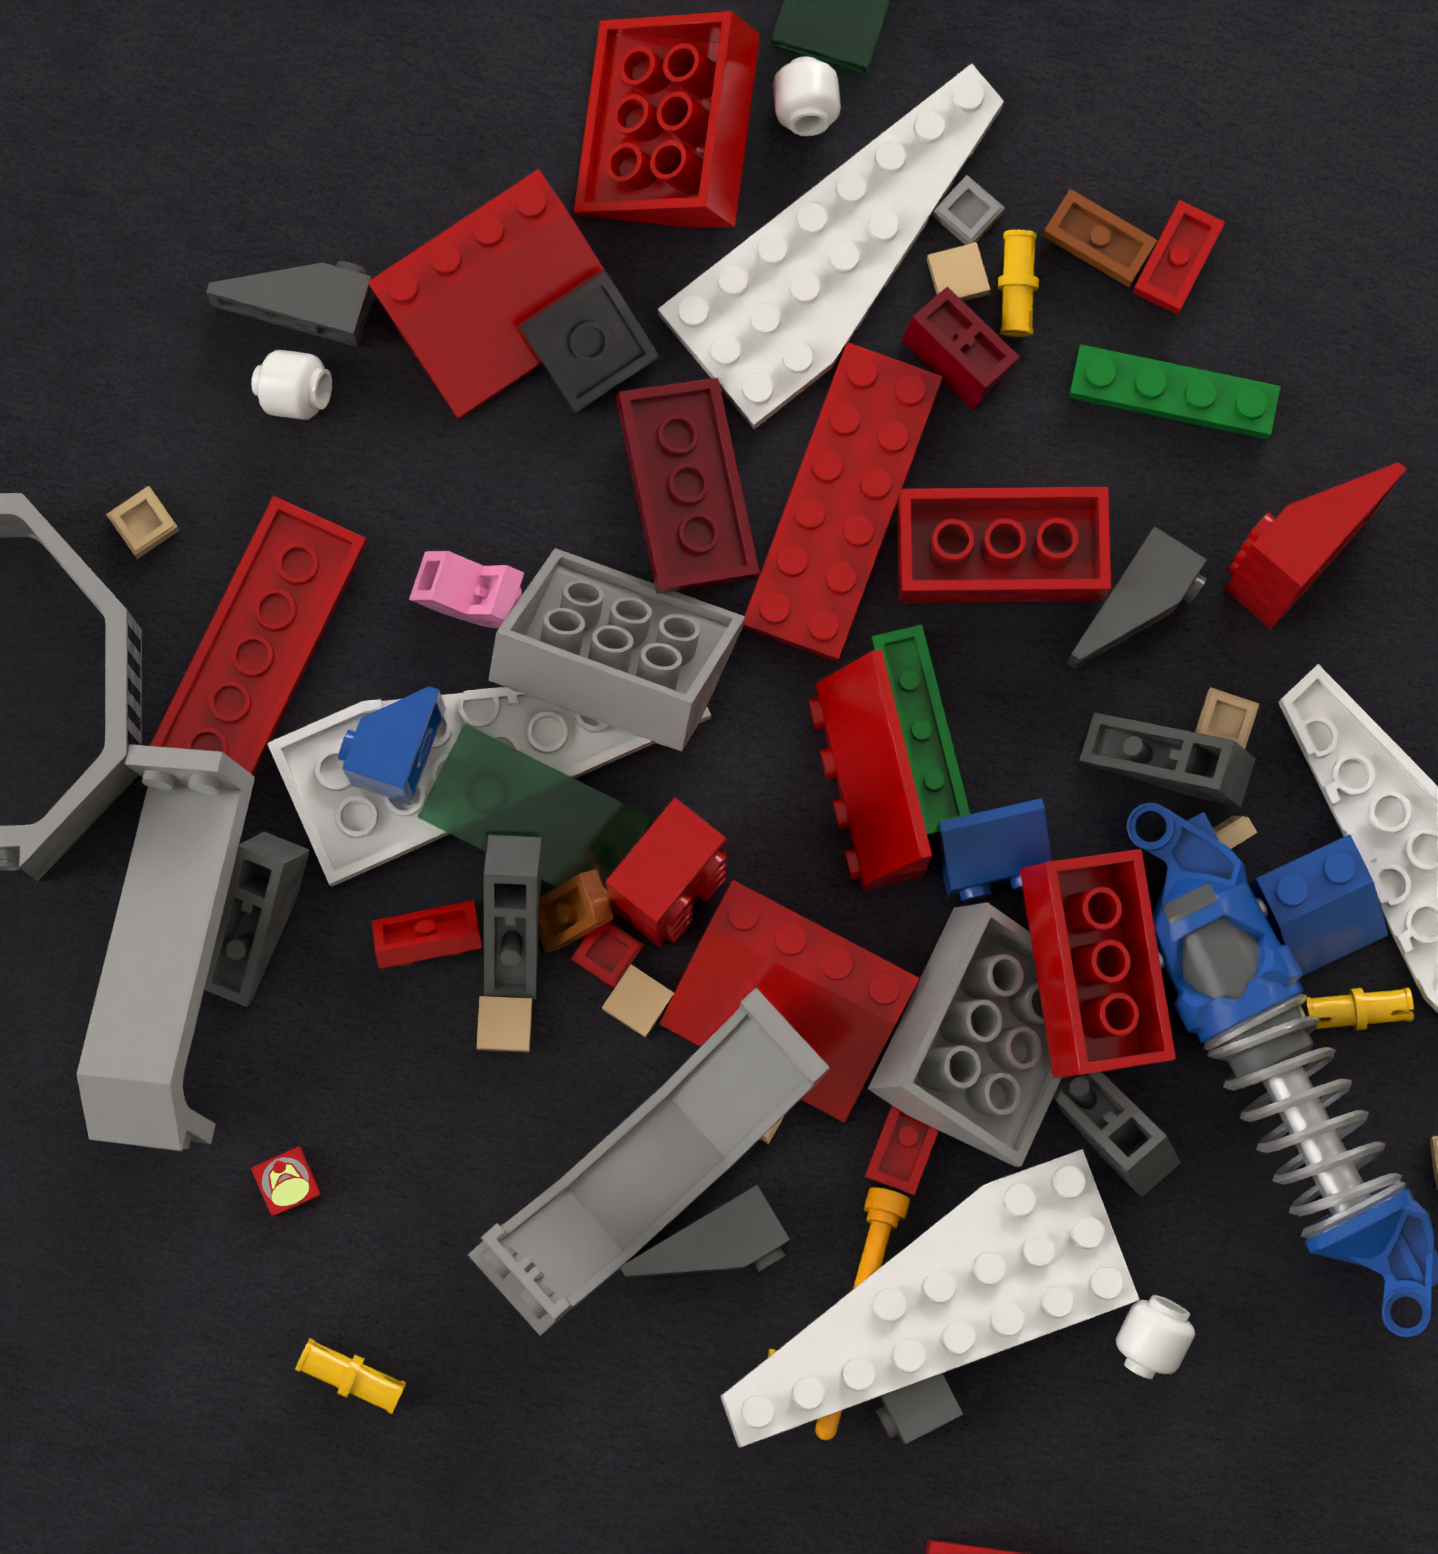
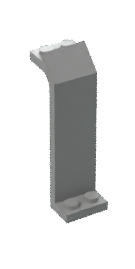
M130 744L125 765L143 777L142 783L148 786L77 1070V1080L89 1140L182 1151V1149H189L190 1142L211 1144L216 1125L188 1107L183 1093V1077L255 777L224 752Z

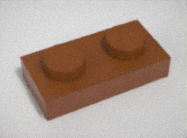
M1072 189L1068 191L1043 232L1044 238L1129 288L1158 241Z
M597 869L579 873L540 897L539 936L545 953L562 949L614 919L610 908L608 892L602 886Z

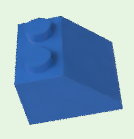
M428 686L361 718L356 732L352 730L346 732L340 747L338 760L344 761L342 769L352 786L411 806L446 710L439 689Z
M1042 798L940 821L933 836L947 897L960 895L962 902L989 897L992 895L990 887L1011 883L1012 890H1022L1021 868L1052 861L1045 807Z
M1351 835L1345 836L1256 878L1249 885L1255 898H1260L1265 903L1268 911L1267 921L1279 943L1289 947L1302 972V976L1388 936L1374 881Z

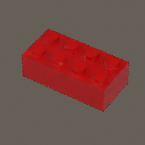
M1108 487L900 489L897 502L899 604L1105 602L1111 590Z
M674 798L606 880L611 910L658 948L667 939L675 944L692 924L694 919L691 918L693 915L691 910L700 898L704 902L709 903L727 880L724 877L727 873L724 870L727 866L725 863L727 856H725L726 838L677 798Z
M1142 849L1051 861L1021 868V881L1053 1078L1176 1060Z

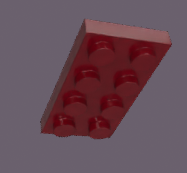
M718 377L619 392L616 396V402L656 594L756 579L760 572Z

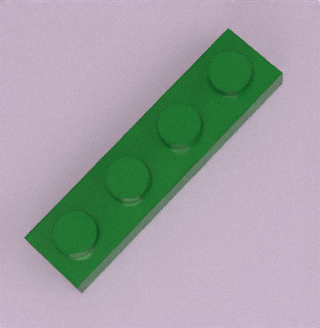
M1080 344L1068 398L1268 440L1272 432L1281 386Z
M921 624L872 636L871 642L874 651L882 649L924 825L927 837L934 836L940 821L970 815Z

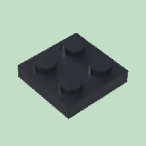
M603 269L517 325L564 401L574 413L659 358L658 353L610 276Z

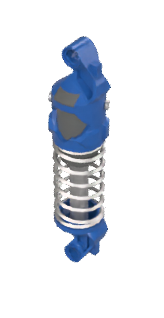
M1157 803L1139 805L1131 812L1127 820V832L1135 845L1164 860L1167 864L1165 884L1152 916L1161 969L1176 996L1173 1006L1186 1031L1188 1033H1195L1200 1044L1204 1043L1203 1049L1209 1050L1208 1057L1220 1058L1222 1061L1229 1063L1233 1074L1225 1080L1224 1088L1237 1090L1263 1082L1267 1092L1246 1106L1241 1112L1240 1119L1251 1122L1279 1113L1284 1123L1265 1135L1258 1142L1256 1150L1269 1153L1296 1145L1300 1154L1277 1170L1274 1174L1273 1182L1284 1185L1313 1177L1316 1185L1298 1197L1292 1203L1289 1213L1298 1216L1312 1214L1327 1208L1331 1212V1214L1303 1229L1301 1236L1307 1238L1304 1240V1243L1309 1252L1368 1267L1380 1273L1385 1280L1382 1307L1384 1324L1391 1332L1398 1336L1411 1337L1418 1335L1425 1330L1430 1321L1432 1286L1438 1284V1253L1434 1247V1231L1429 1212L1414 1199L1409 1188L1405 1189L1406 1183L1401 1182L1402 1175L1391 1173L1363 1183L1357 1170L1382 1154L1385 1143L1372 1142L1347 1151L1341 1139L1364 1124L1369 1112L1356 1110L1333 1119L1329 1118L1324 1108L1349 1091L1352 1084L1351 1080L1338 1079L1313 1088L1308 1077L1332 1061L1336 1050L1324 1047L1311 1051L1314 1042L1310 1033L1316 1029L1319 1018L1306 1016L1300 1006L1305 1002L1307 996L1301 993L1304 991L1299 981L1302 972L1289 947L1280 944L1266 919L1268 911L1265 903L1260 898H1255L1249 887L1245 864L1228 846L1220 842L1205 812L1186 821ZM1150 813L1161 814L1167 825L1164 836L1155 842L1144 841L1139 833L1140 821ZM1289 1132L1290 1135L1282 1137L1283 1135ZM1304 1163L1306 1164V1167L1295 1170ZM1320 1194L1322 1195L1323 1199L1309 1203ZM1404 1296L1416 1299L1423 1311L1420 1320L1411 1325H1403L1397 1322L1391 1312V1306L1395 1300Z

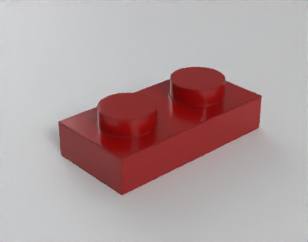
M1179 200L1134 287L1133 293L1178 315L1225 222Z
M474 900L372 921L375 954L379 969L396 965L405 966L416 961L446 955H459L466 951L482 948Z
M891 1105L864 1178L914 1197L939 1130L906 1115Z

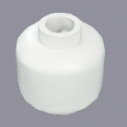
M799 57L776 73L773 81L775 113L778 121L787 129L801 136L817 135L824 132L838 118L841 109L839 82L835 70L828 64L812 57Z
M275 350L267 355L262 365H258L255 368L252 376V391L254 395L258 396L260 405L267 414L309 420L318 413L319 409H324L327 406L332 391L331 373L328 369L324 368L318 356L308 353Z
M1152 1295L1149 1301L1139 1300L1131 1306L1116 1337L1118 1349L1127 1357L1124 1365L1132 1372L1148 1379H1153L1156 1372L1172 1374L1177 1371L1195 1336L1194 1328L1188 1321L1190 1313L1180 1305L1158 1295Z

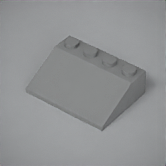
M555 548L496 632L489 681L557 705L562 709L603 722L611 727L652 740L659 745L683 751L702 719L742 630L745 616L676 591L656 594L654 583Z
M989 903L955 907L868 1090L906 1115L1010 1165L1021 1167L1062 1078H1053L1030 932Z

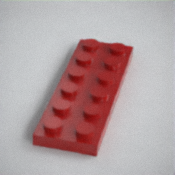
M846 343L747 608L743 629L834 662H839L898 502L900 489L903 488L943 376L851 343Z
M273 496L150 746L224 752L254 776L268 748L267 743L271 742L368 543L367 539Z

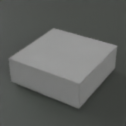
M966 175L934 209L932 216L962 243L967 245L977 242L1004 213L1005 207Z

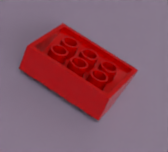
M732 11L600 21L574 213L585 217L682 228L735 227L760 33Z
M537 169L368 281V284L385 314L456 418L460 420L542 365L517 325L601 269L604 270L561 200L540 170Z
M1398 462L1292 503L1277 518L1268 512L1248 534V539L1240 547L1241 550L1226 570L1233 577L1224 590L1269 629H1272L1370 520L1407 469Z
M882 649L869 652L817 682L815 689L816 698L808 700L814 730L824 728L828 748L820 750L825 777L827 780L836 778L840 798L832 800L837 827L839 830L848 828L852 848L844 850L850 880L860 879L863 891L923 878L932 857Z
M732 880L659 1025L701 1047L740 1007V1002L757 988L830 1068L828 1073L801 1101L844 1123L920 978Z

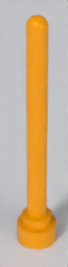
M869 1188L864 1210L868 1212L866 1221L870 1223V1228L853 1289L881 1267L891 1230H896L898 1222L905 1220L910 1202L907 1196L884 1188ZM842 1410L817 1419L815 1432L820 1439L830 1440L835 1436Z

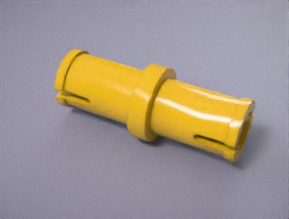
M1008 230L1003 233V238L1005 239L1003 275L998 278V289L1003 291L1002 327L1000 328V334L1004 336L1026 337L1033 335V292L1039 289V278L1034 276L1035 240L1037 234L1033 231Z
M1362 988L1350 989L1349 995L1317 998L1306 997L1303 1006L1307 1007V1009H1303L1306 1016L1319 1018L1316 1029L1353 1026L1355 1031L1366 1030L1367 1024L1396 1021L1410 1022L1414 1018L1413 1011H1409L1414 1010L1410 988L1364 993Z
M311 1338L309 1339L295 1370L305 1372L339 1388L337 1394L346 1398L350 1393L387 1410L390 1414L393 1413L406 1382L394 1379L364 1365L365 1359L360 1356L354 1355L353 1359L314 1342L315 1340Z

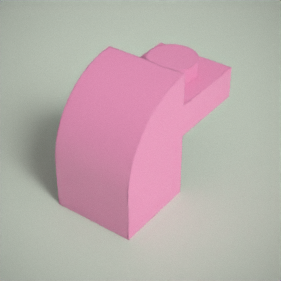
M426 551L409 600L454 618L499 629L521 598L520 584L524 572L508 565L483 566L450 551Z

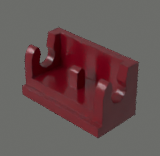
M948 286L912 317L901 339L935 374L943 376L942 381L972 410L976 409L984 401L988 392L995 384L999 387L1003 383L1014 364L1020 358Z

